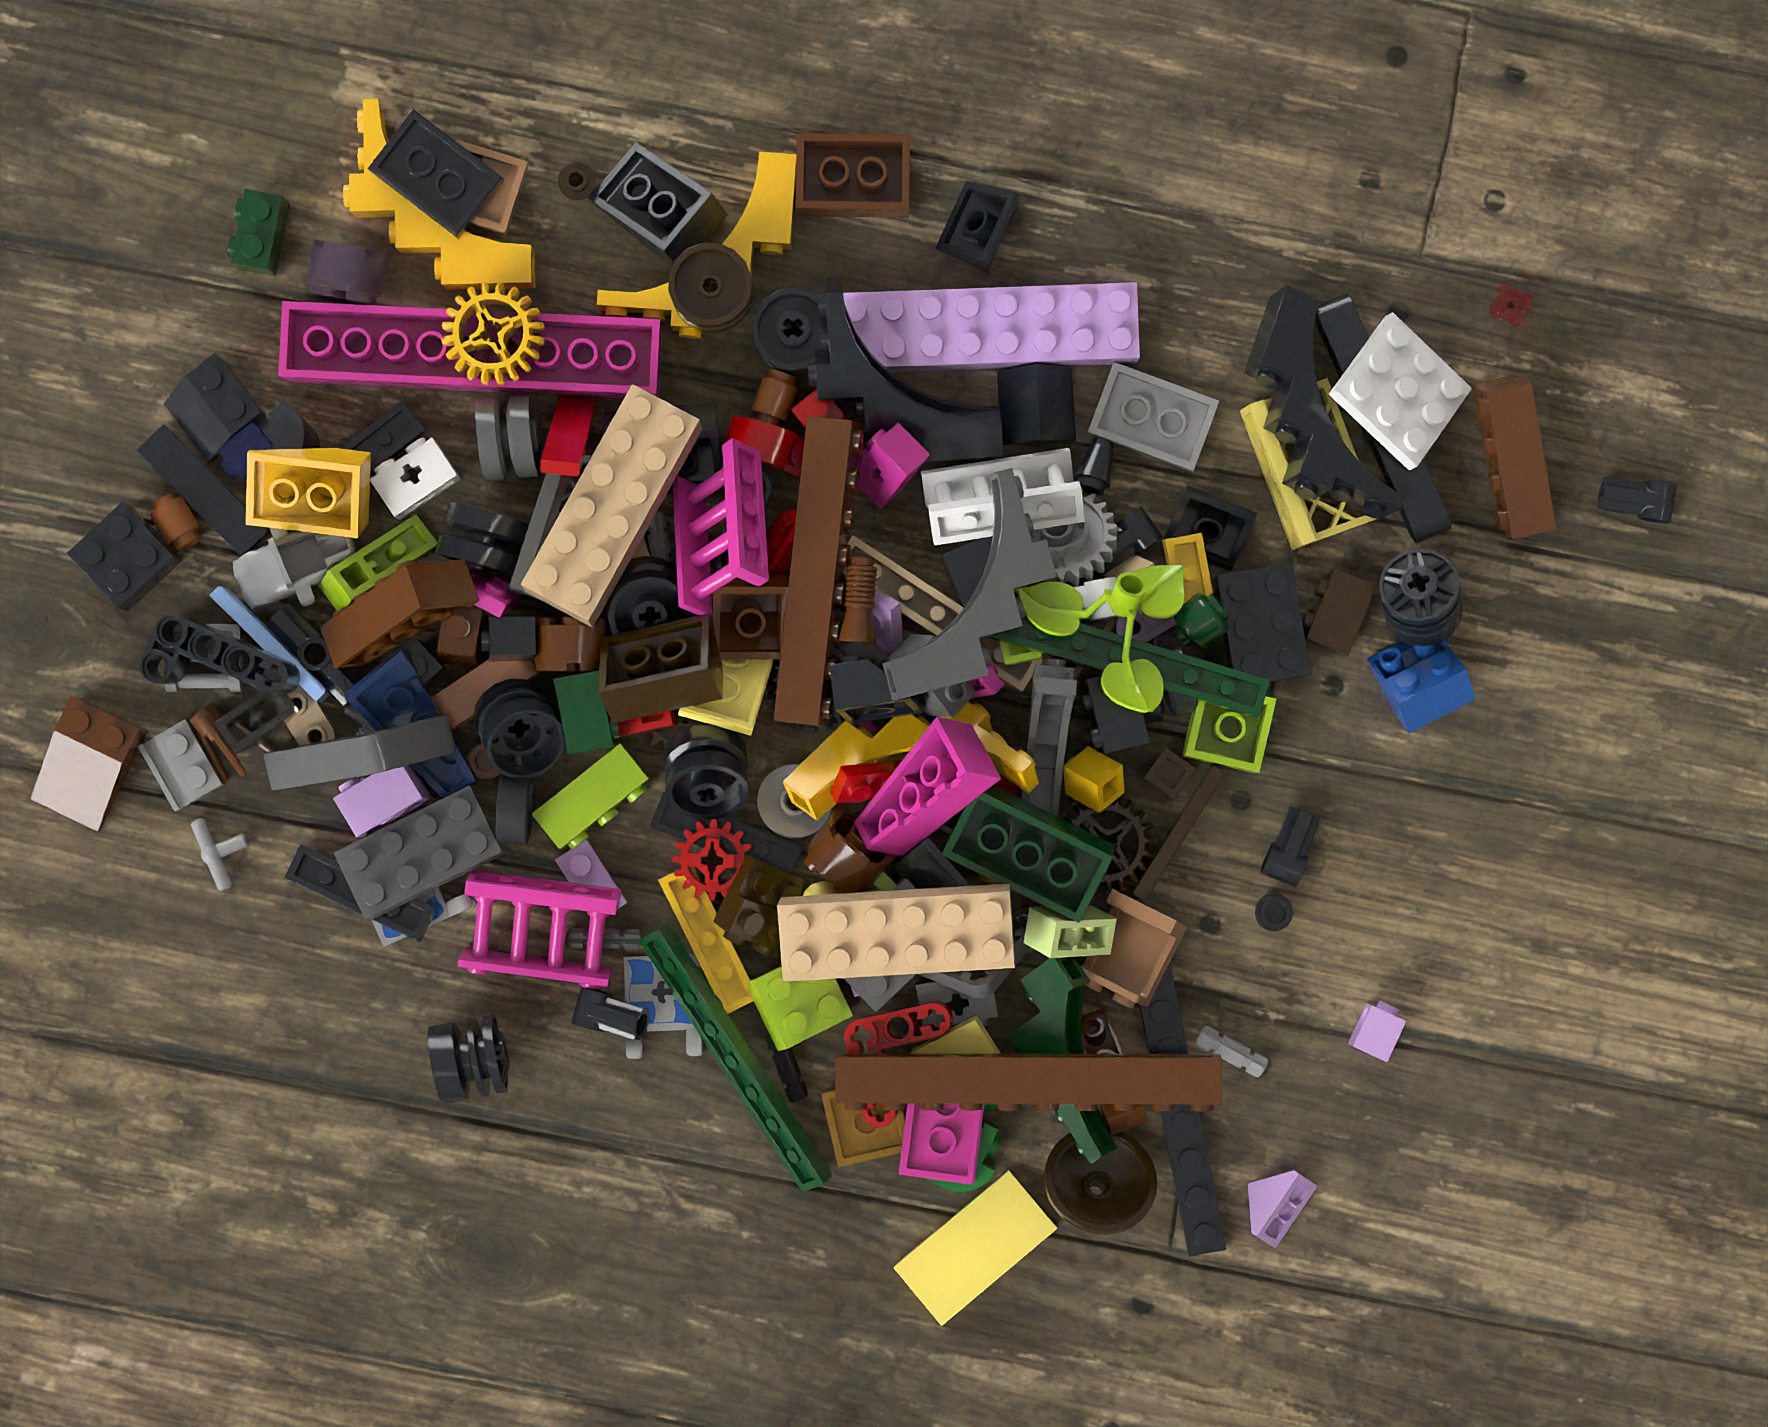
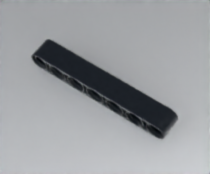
M1347 293L1318 305L1315 317V325L1339 378H1341L1369 339L1355 305ZM1361 425L1387 486L1404 496L1399 513L1414 543L1418 544L1452 528L1450 518L1424 460L1422 459L1417 467L1408 470Z

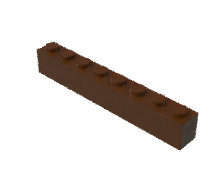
M807 416L773 721L826 726L827 719H831L833 716L834 699L830 696V665L838 664V659L834 658L835 643H840L838 639L843 624L842 621L838 620L839 606L845 603V592H847L845 587L847 585L842 582L844 567L850 564L851 546L846 544L848 529L852 530L855 523V507L851 506L852 491L856 492L858 489L860 478L859 469L855 468L856 453L862 452L864 433L859 430L860 424L854 421Z

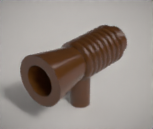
M851 557V565L847 566L848 571L846 573L848 576L846 577L847 587H845V590L847 592H845V603L842 605L846 608L838 641L876 644L872 609L875 608L873 603H875L874 598L876 597L875 582L877 579L875 577L877 576V567L874 566V559Z

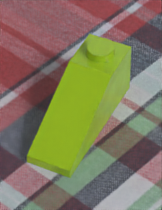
M415 514L329 569L318 587L336 610L348 607L354 603L353 598L375 588L374 583L377 580L394 574L399 564L409 560L421 559L437 547L438 542Z

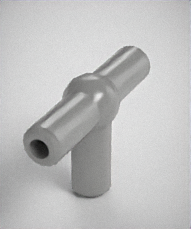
M199 818L192 821L191 827L201 848V859L208 865L218 890L223 891L230 888L232 882L221 858L247 847L248 841L246 836L240 833L215 844L205 819Z

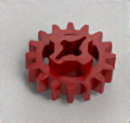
M717 818L711 820L709 828H706L702 821L696 822L698 832L694 833L687 828L683 833L688 840L686 842L676 841L675 846L682 850L681 855L672 857L673 862L681 863V868L674 875L675 877L683 875L686 877L687 880L682 886L684 890L692 885L696 887L694 896L696 898H699L704 891L708 892L710 901L715 900L717 892H721L725 898L746 857L745 852L752 847V843L742 844L740 839L745 832L743 830L735 834L730 832L732 828V822L730 821L723 828H719ZM707 835L706 846L700 852H690L694 842L700 837ZM721 836L727 838L735 846L737 853L729 852L722 845ZM713 842L716 855L723 857V863H719L716 866L714 876H712L713 869H711L710 863L704 862V857L711 853ZM690 867H697L705 875L706 883L698 880L693 875ZM737 867L733 877L727 882L720 884L721 873L726 868Z

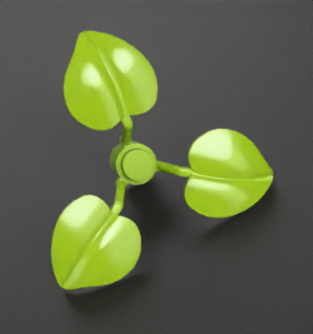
M1183 565L1150 566L1122 573L1118 576L1113 590H1104L1103 595L1086 610H1082L1084 601L1081 594L1068 584L1062 582H1042L1030 587H1019L1018 596L1022 600L1025 615L1038 629L1051 635L1067 636L1076 633L1079 627V618L1087 619L1106 602H1109L1111 610L1115 615L1127 617L1122 651L1123 663L1115 662L1107 665L1101 677L1102 688L1112 701L1125 708L1143 713L1153 712L1157 709L1164 691V683L1160 671L1152 662L1146 659H1137L1130 662L1129 654L1134 619L1139 607L1146 615L1153 618H1169L1181 610L1185 598Z

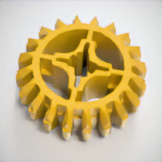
M487 282L482 283L483 294L478 295L473 287H469L467 291L472 299L466 302L458 295L455 301L461 309L459 311L453 308L446 310V313L455 319L454 323H442L443 330L453 332V335L442 338L443 345L455 346L446 353L447 358L455 360L461 357L457 361L455 369L458 372H462L470 366L467 378L471 381H474L479 373L482 372L481 382L483 385H489L492 374H495L498 385H504V373L506 372L509 373L514 381H517L519 375L515 368L521 366L524 371L529 372L532 368L525 361L527 356L534 360H539L540 354L536 350L531 349L532 345L543 346L545 343L542 337L534 335V333L545 329L542 322H531L540 315L539 309L531 308L525 311L532 302L531 298L526 295L517 301L520 291L516 287H512L507 296H505V285L501 282L497 283L495 293H491L490 285ZM503 305L513 309L518 315L512 318L507 316L502 319H495L488 312L486 306ZM476 312L479 321L478 329L469 336V340L464 342L465 325L471 315ZM486 318L497 330L502 327V330L497 333L501 350L490 338L487 341L484 339L489 335V327L485 321ZM523 326L521 345L511 356L507 346L510 336L518 332L517 328ZM476 349L478 352L483 349H492L498 355L501 362L483 363L475 360L468 353Z

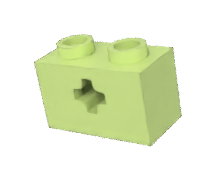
M1090 904L1079 923L1046 906L1029 907L1024 944L1049 958L1110 955L1117 918Z

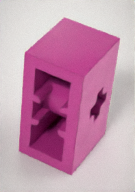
M899 423L888 432L883 428L880 429L868 441V446L856 457L855 463L858 465L856 469H859L860 473L858 487L880 509L906 486L930 456Z

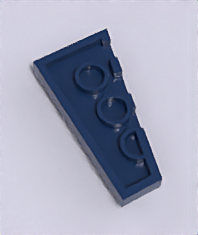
M403 646L398 648L345 693V699L376 731L442 715ZM454 735L453 738L457 752L410 765L442 798L476 781V776Z

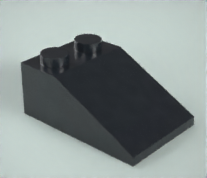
M637 142L632 145L588 198L596 207L672 266L686 249L705 243L728 216L727 212L710 191Z

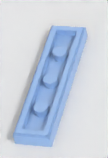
M218 586L209 595L265 651L295 664L300 672L299 685L316 702L323 703L332 694L309 670L300 664L298 658L228 588Z

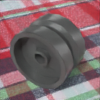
M531 395L510 396L506 407L507 420H505L502 405L496 398L476 400L477 444L485 481L506 480L510 470L509 456H511L514 472L520 479L539 477L540 434Z

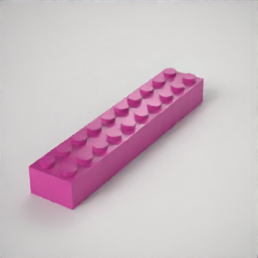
M282 301L278 377L285 382L625 398L633 384L660 398L663 324L660 319L540 313L531 322H542L545 329L534 333V335L542 337L545 343L543 346L532 345L531 349L536 350L540 354L539 360H534L529 356L525 359L532 369L526 372L521 366L515 368L519 375L517 381H514L508 372L504 373V385H498L495 374H492L489 385H483L481 382L482 372L479 373L474 381H471L467 378L470 366L464 371L458 372L455 369V365L461 357L449 360L446 356V353L455 347L445 346L442 343L443 337L453 335V332H447L442 328L443 322L454 323L455 321L446 313L447 309ZM488 311L495 319H502L507 316L512 318L518 315L517 312ZM476 312L471 315L465 325L464 342L469 340V336L478 329L479 321ZM486 318L485 321L489 327V335L484 339L487 341L490 338L501 350L497 333L502 330V327L497 330ZM523 326L517 328L518 332L510 336L507 346L511 356L521 345ZM476 349L468 353L469 356L483 363L501 362L498 355L492 349H483L479 352Z

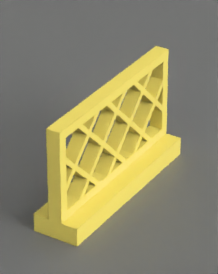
M1328 378L1317 381L1318 388L1325 401L1327 414L1329 413L1340 438L1357 458L1337 402L1329 395L1332 389ZM1273 397L1251 403L1240 410L1292 551L1377 520L1366 515L1354 518L1342 512L1346 502H1339L1336 509L1320 501V497L1315 500L1302 498L1295 494L1293 489L1282 484L1290 460L1285 450L1286 443L1278 440L1275 434L1263 429ZM1305 501L1308 502V503H1310V506H1309L1308 509H1307V506H1306ZM1316 507L1334 515L1328 529L1317 533L1311 519ZM1339 518L1347 521L1345 523L1337 525Z

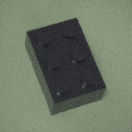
M1292 563L1215 576L1213 581L1216 597L1231 616L1227 619L1228 631L1223 634L1228 668L1268 679L1270 682L1311 675Z

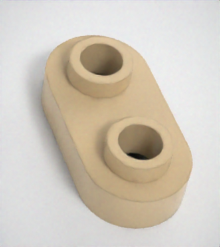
M297 686L291 693L279 696L278 711L299 745L312 743L310 733L316 729L322 734L321 741L337 739L336 729L320 703L316 702L302 687ZM294 698H299L302 701V708L298 712H294L290 708V703Z

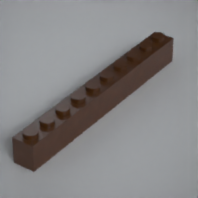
M838 1053L835 1057V1103H845L846 1110L868 1109V1103H883L884 1110H905L906 1103L921 1104L922 1110H944V1104H959L960 1110L974 1111L982 1110V1104H998V1110L1016 1111L1021 1110V1104H1036V1110L1056 1111L1059 1110V1104H1075V1110L1096 1111L1098 1110V1104H1113V1110L1135 1111L1136 1104H1152L1153 1111H1174L1175 1104L1191 1105V1111H1213L1214 1105H1222L1221 1054Z

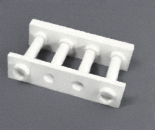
M1064 448L921 471L925 504L929 510L934 545L993 536L994 506L989 475L1010 468L1013 469L1014 476H1019L1022 482L1024 497L1021 498L1024 514L1028 513L1031 517L1034 530L1085 522L1081 486L1079 481L1074 482L1070 449Z

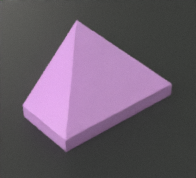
M1294 1170L1248 1183L1251 1233L1276 1248L1318 1186Z

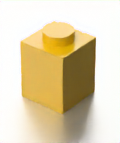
M1089 746L1075 757L1069 759L1063 766L1066 795L1098 813L1125 793L1123 765Z

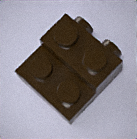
M747 854L713 922L725 931L723 934L724 938L737 945L743 946L745 941L748 940L753 942L751 945L753 949L771 957L774 950L781 953L777 911L778 902L781 897L803 896L810 881L799 874Z

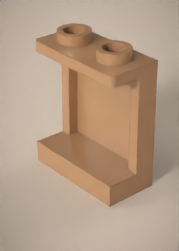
M1112 889L1106 903L1112 905L1109 915L1117 918L1111 954L1087 956L1084 964L1081 966L1090 980L1085 986L1097 992H1101L1104 986L1115 992L1112 997L1113 1000L1133 1009L1135 1003L1147 1008L1187 926Z

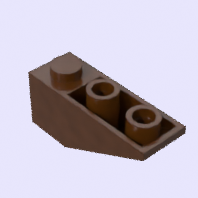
M1105 1007L1081 1016L1083 1054H1123ZM1100 1104L1112 1135L1147 1123L1143 1104H1136L1135 1111L1113 1110V1104Z

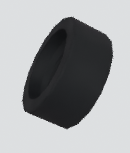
M501 774L496 803L497 842L527 844L530 839L533 821L534 777L513 779Z

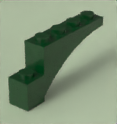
M1075 957L1049 958L1021 979L1022 984L1026 988L1028 999L1041 1012L1008 1036L1014 1043L1016 1054H1083L1081 1030L1084 986L1090 980ZM1059 1104V1110L1055 1111L1056 1116L1067 1126L1075 1138L1077 1149L1083 1156L1087 1157L1091 1164L1118 1148L1105 1126L1099 1109L1096 1111L1075 1110V1104Z

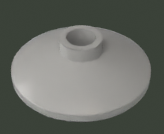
M799 764L784 765L770 772L761 783L757 795L758 811L764 823L775 833L788 838H803L814 834L822 828L831 813L830 809L817 821L800 808L798 810H791L787 807L786 802L790 798L783 781Z

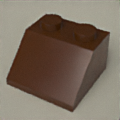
M769 573V580L759 587L736 577L711 593L713 613L711 618L721 659H780L789 585L785 573Z

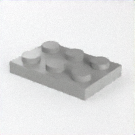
M1113 362L1087 434L1108 439L1116 445L1193 472L1219 400Z

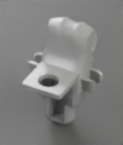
M270 528L273 537L267 539L268 545L262 546L258 550L247 552L239 559L233 561L234 578L241 587L242 598L252 610L273 605L280 599L289 598L294 594H297L301 605L305 607L315 602L311 588L320 584L329 569L355 553L354 541L352 537L302 531L288 534L286 529Z

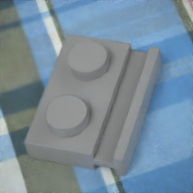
M187 719L138 746L174 812H178L183 807L225 785Z

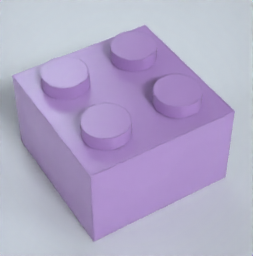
M410 765L372 774L367 778L354 777L339 786L338 788L341 793L333 798L356 837H366L432 799L418 773Z

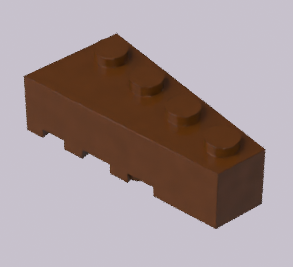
M1514 374L1472 383L1471 387L1482 433L1483 449L1490 469L1488 473L1489 485L1492 494L1496 496L1498 509H1495V520L1498 530L1503 531L1512 540L1557 530L1532 382Z
M418 560L403 562L396 567L397 571L394 574L377 580L374 583L375 588L355 596L353 604L335 611L332 614L333 618L320 627L334 669L365 665L400 646L399 641L416 637L425 632L426 628L424 625L437 620L445 621L454 616L453 607H470L478 603L479 598L465 560L419 564Z

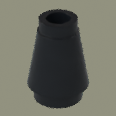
M1094 437L1092 439V443L1074 475L1076 482H1080V486L1086 494L1091 495L1094 493L1096 496H1102L1105 489L1110 487L1114 443L1108 439Z

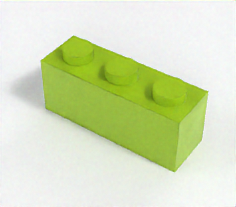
M620 743L534 811L532 816L559 850L567 846L574 850L590 837L586 831L598 822L603 827L619 814L616 807L624 800L628 799L630 803H633L649 789L645 784L651 778L624 744Z

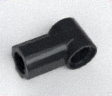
M1605 476L1599 488L1598 509L1637 515V519L1643 521L1671 524L1677 485L1646 480L1642 483Z
M1142 506L1116 523L1117 549L1112 551V562H1104V572H1098L1100 576L1112 570L1131 555H1138L1163 538Z
M1289 806L1275 843H1271L1266 853L1260 874L1297 887L1308 861L1307 851L1321 818Z
M580 988L571 1020L572 1024L600 1032L605 1030L633 1040H640L647 1031L650 1021L648 1016L649 1009L614 999V995L601 990Z

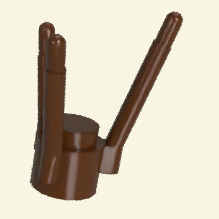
M211 703L199 710L190 720L197 729L194 734L202 743L222 782H226L228 777L212 745L214 742L218 744L240 776L245 777L247 775V771L223 738L230 730L226 724L232 725L266 752L275 751L264 739L236 719L227 707L220 711L214 703Z

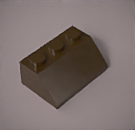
M709 613L601 638L598 694L614 723L723 699V667L712 618Z

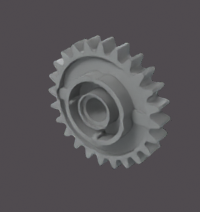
M1081 487L1085 522L1034 530V535L1030 536L1032 543L1047 539L1048 546L1053 547L1057 555L1058 569H1055L1057 577L1043 582H1062L1066 584V582L1070 581L1075 587H1078L1079 578L1083 577L1088 581H1093V570L1103 573L1104 562H1112V551L1117 549V525L1114 524V514L1107 513L1106 502L1096 504V494L1093 493L1083 497V488Z

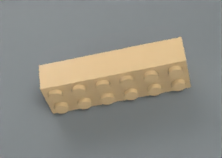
M632 384L524 577L521 586L525 592L593 628L702 431L700 419Z
M1010 883L781 897L777 905L783 982L1015 968Z

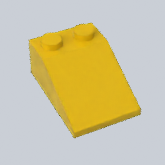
M339 448L249 450L247 452L246 525L358 538L369 524L371 452Z

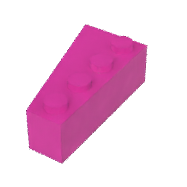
M941 717L935 718L854 822L867 850L903 856L1001 779L972 724Z

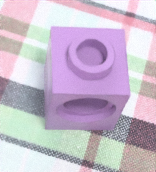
M1380 1000L1376 1007L1366 1003L1348 1044L1388 1062L1406 1021L1397 1017L1399 1009Z

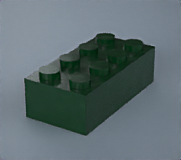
M992 785L963 808L941 855L999 884L1010 883L1011 890L1079 923L1113 859L1115 845Z

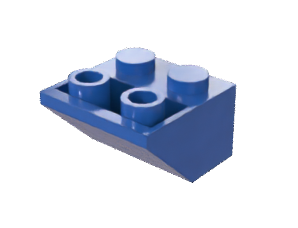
M1445 640L1440 644L1424 647L1412 646L1400 641L1367 658V662L1392 711L1408 733L1475 700L1467 669Z

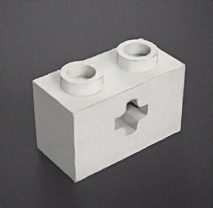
M424 437L416 440L405 449L408 454L396 462L393 458L383 462L374 470L377 475L370 479L393 516L398 520H401L462 479L438 442L433 438L427 441ZM410 468H414L416 471L422 470L418 474L420 481L417 484L411 481L405 482L410 477L408 473Z

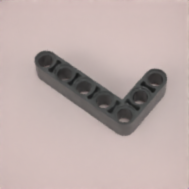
M446 714L377 732L283 748L264 753L263 756L273 791L376 774L457 751L449 716Z

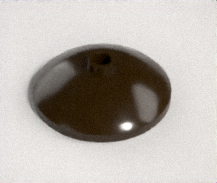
M1071 1132L1057 1142L1048 1156L1044 1169V1186L1047 1197L1055 1211L1066 1222L1082 1231L1099 1235L1124 1232L1142 1221L1153 1205L1157 1193V1174L1154 1164L1146 1150L1135 1139L1124 1132L1111 1134L1118 1148L1092 1164L1077 1149L1075 1138ZM1090 1187H1098L1102 1194L1092 1193Z

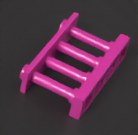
M733 438L722 445L723 468L698 485L679 476H676L673 482L678 604L680 608L697 615L709 613L712 617L711 593L736 577L758 587L769 580L761 451ZM724 486L725 500L707 511L706 497ZM726 518L727 532L709 543L708 529ZM728 550L729 564L710 576V561Z
M471 870L466 879L465 895L474 896V899L478 901L473 949L464 947L458 959V967L467 968L469 972L475 974H487L490 971L576 982L581 987L588 989H598L602 986L608 987L613 967L600 966L605 917H608L610 914L616 915L620 905L622 889ZM497 899L512 901V904L515 906L511 953L488 951L493 902H496ZM534 905L549 906V909L553 911L548 958L526 956L530 907ZM572 909L587 911V914L590 915L585 963L563 961L568 912H571Z

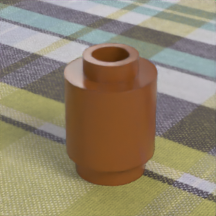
M769 369L767 377H762L751 412L757 415L756 420L778 426L779 422L787 423L798 390L795 387L797 378Z
M169 494L153 503L152 506L155 510L149 516L167 546H172L176 553L192 547L202 539L199 533L201 527L183 497L174 498L172 494Z

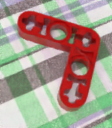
M933 1001L859 1018L846 1027L844 1040L847 1053L864 1052L862 1041L854 1039V1034L859 1031L858 1025H862L864 1031H871L872 1037L866 1040L868 1052L875 1048L877 1053H886V1048L941 1036L952 1027L954 1020L951 1008L940 1001ZM931 1009H935L938 1015H944L945 1021L939 1024V1029H936L934 1024L922 1025L919 1027L922 1034L917 1035V1022L912 1012H917V1020L930 1016ZM894 1017L904 1018L909 1025L908 1034L903 1038L894 1037L889 1030V1023ZM868 1103V1109L861 1110L864 1120L870 1126L882 1128L892 1123L899 1110H889L884 1114V1119L881 1120L879 1114H872L871 1108L876 1103Z

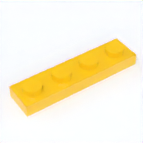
M690 867L693 875L700 880L695 868ZM675 872L658 881L714 994L721 1000L723 1008L729 1014L754 1001L746 985V982L750 981L731 941L723 937L725 931L713 922L717 913L712 902L709 900L707 892L704 891L699 898L694 897L696 887L692 885L684 890L682 886L687 880L684 875L675 877Z

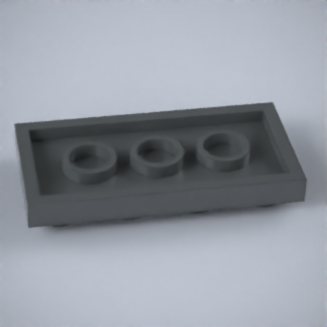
M470 785L334 852L361 913L367 922L504 854Z

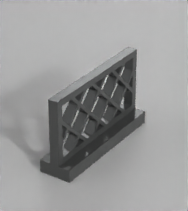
M584 455L582 463L587 465L592 456ZM546 473L509 586L510 592L534 597L525 592L521 583L551 531L556 518H558L561 503L568 500L572 493L571 491L564 495L568 482L572 489L576 486L572 476Z

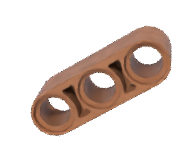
M487 660L434 695L432 699L442 715L448 714L451 729L454 731L473 719L475 705L482 694L494 684L507 679H527L531 681L540 672H535L533 661Z

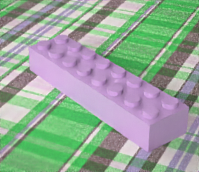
M1137 282L843 293L845 305L856 332L871 354L891 373L1005 369L1032 364L1057 366L1113 365V362L1137 364L1140 358Z

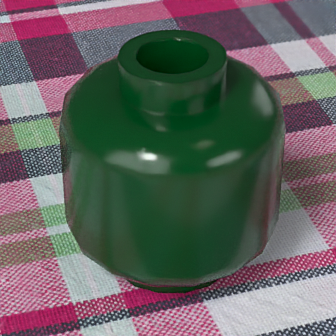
M1197 593L1183 603L1181 610L1174 615L1177 626L1172 630L1186 647L1192 643L1199 649H1205L1228 631L1227 619L1231 616L1213 593L1209 596Z

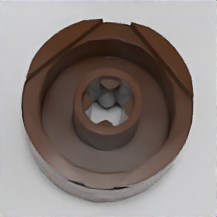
M563 617L560 620V625H557L556 618H535V672L588 673L598 671L600 666L601 638L610 636L609 620L597 619L592 628L574 617Z
M839 808L831 815L809 842L807 848L808 856L805 858L806 866L812 872L820 874L831 883L838 894L867 892L895 858L893 854L867 850L854 824L862 812L857 811L853 816L845 813L848 808Z

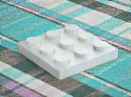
M1392 312L1383 318L1329 395L1408 470H1411L1419 465L1472 388Z

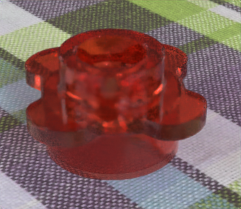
M1503 284L1497 289L1498 297L1495 303L1490 305L1489 315L1494 319L1501 318L1508 321L1511 327H1519L1524 322L1523 314L1526 312L1527 307L1532 305V297L1527 292L1523 293L1518 289H1512V286L1509 284ZM1509 302L1514 304L1513 309L1507 307Z

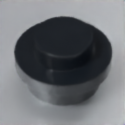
M1267 894L1256 904V920L1266 930H1282L1292 920V905L1286 897L1280 894Z

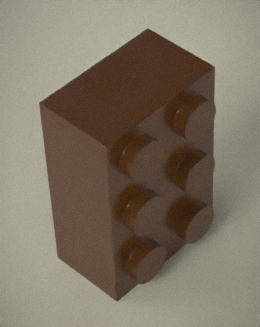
M797 133V216L909 218L910 135Z

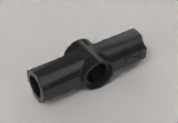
M288 603L271 617L266 626L298 658L300 664L309 670L346 707L349 702L345 699V693L358 683L362 676L353 667L334 669L324 637L291 603ZM315 645H322L326 651V657L319 665H313L309 660V652Z

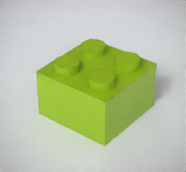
M1265 697L1259 718L1194 700L1195 711L1191 713L1182 756L1246 772L1260 773L1277 699Z
M781 965L746 982L777 1051L788 1049L853 1016L836 979L783 982Z

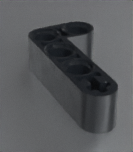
M174 614L165 615L159 619L140 664L141 673L146 680L165 685H173L181 681L191 659L270 693H291L300 682V672L292 662L195 619ZM180 623L183 627V635L176 642L172 633L174 627ZM213 637L217 647L214 654L209 657L206 653V643ZM247 652L250 657V664L245 671H242L239 667V658L243 653ZM163 658H166L169 666L168 671L164 676H161L158 671V665ZM266 669L278 671V674L282 676L281 682H278V679L271 675L263 674Z

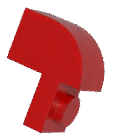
M733 415L724 443L733 438L761 451V465L772 467L794 477H801L804 438L795 435V432L766 422Z

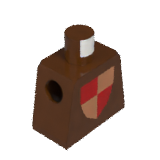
M475 605L470 607L456 606L453 607L455 615L441 622L437 653L444 664L475 669L481 665L483 651H481V628H487L490 613Z

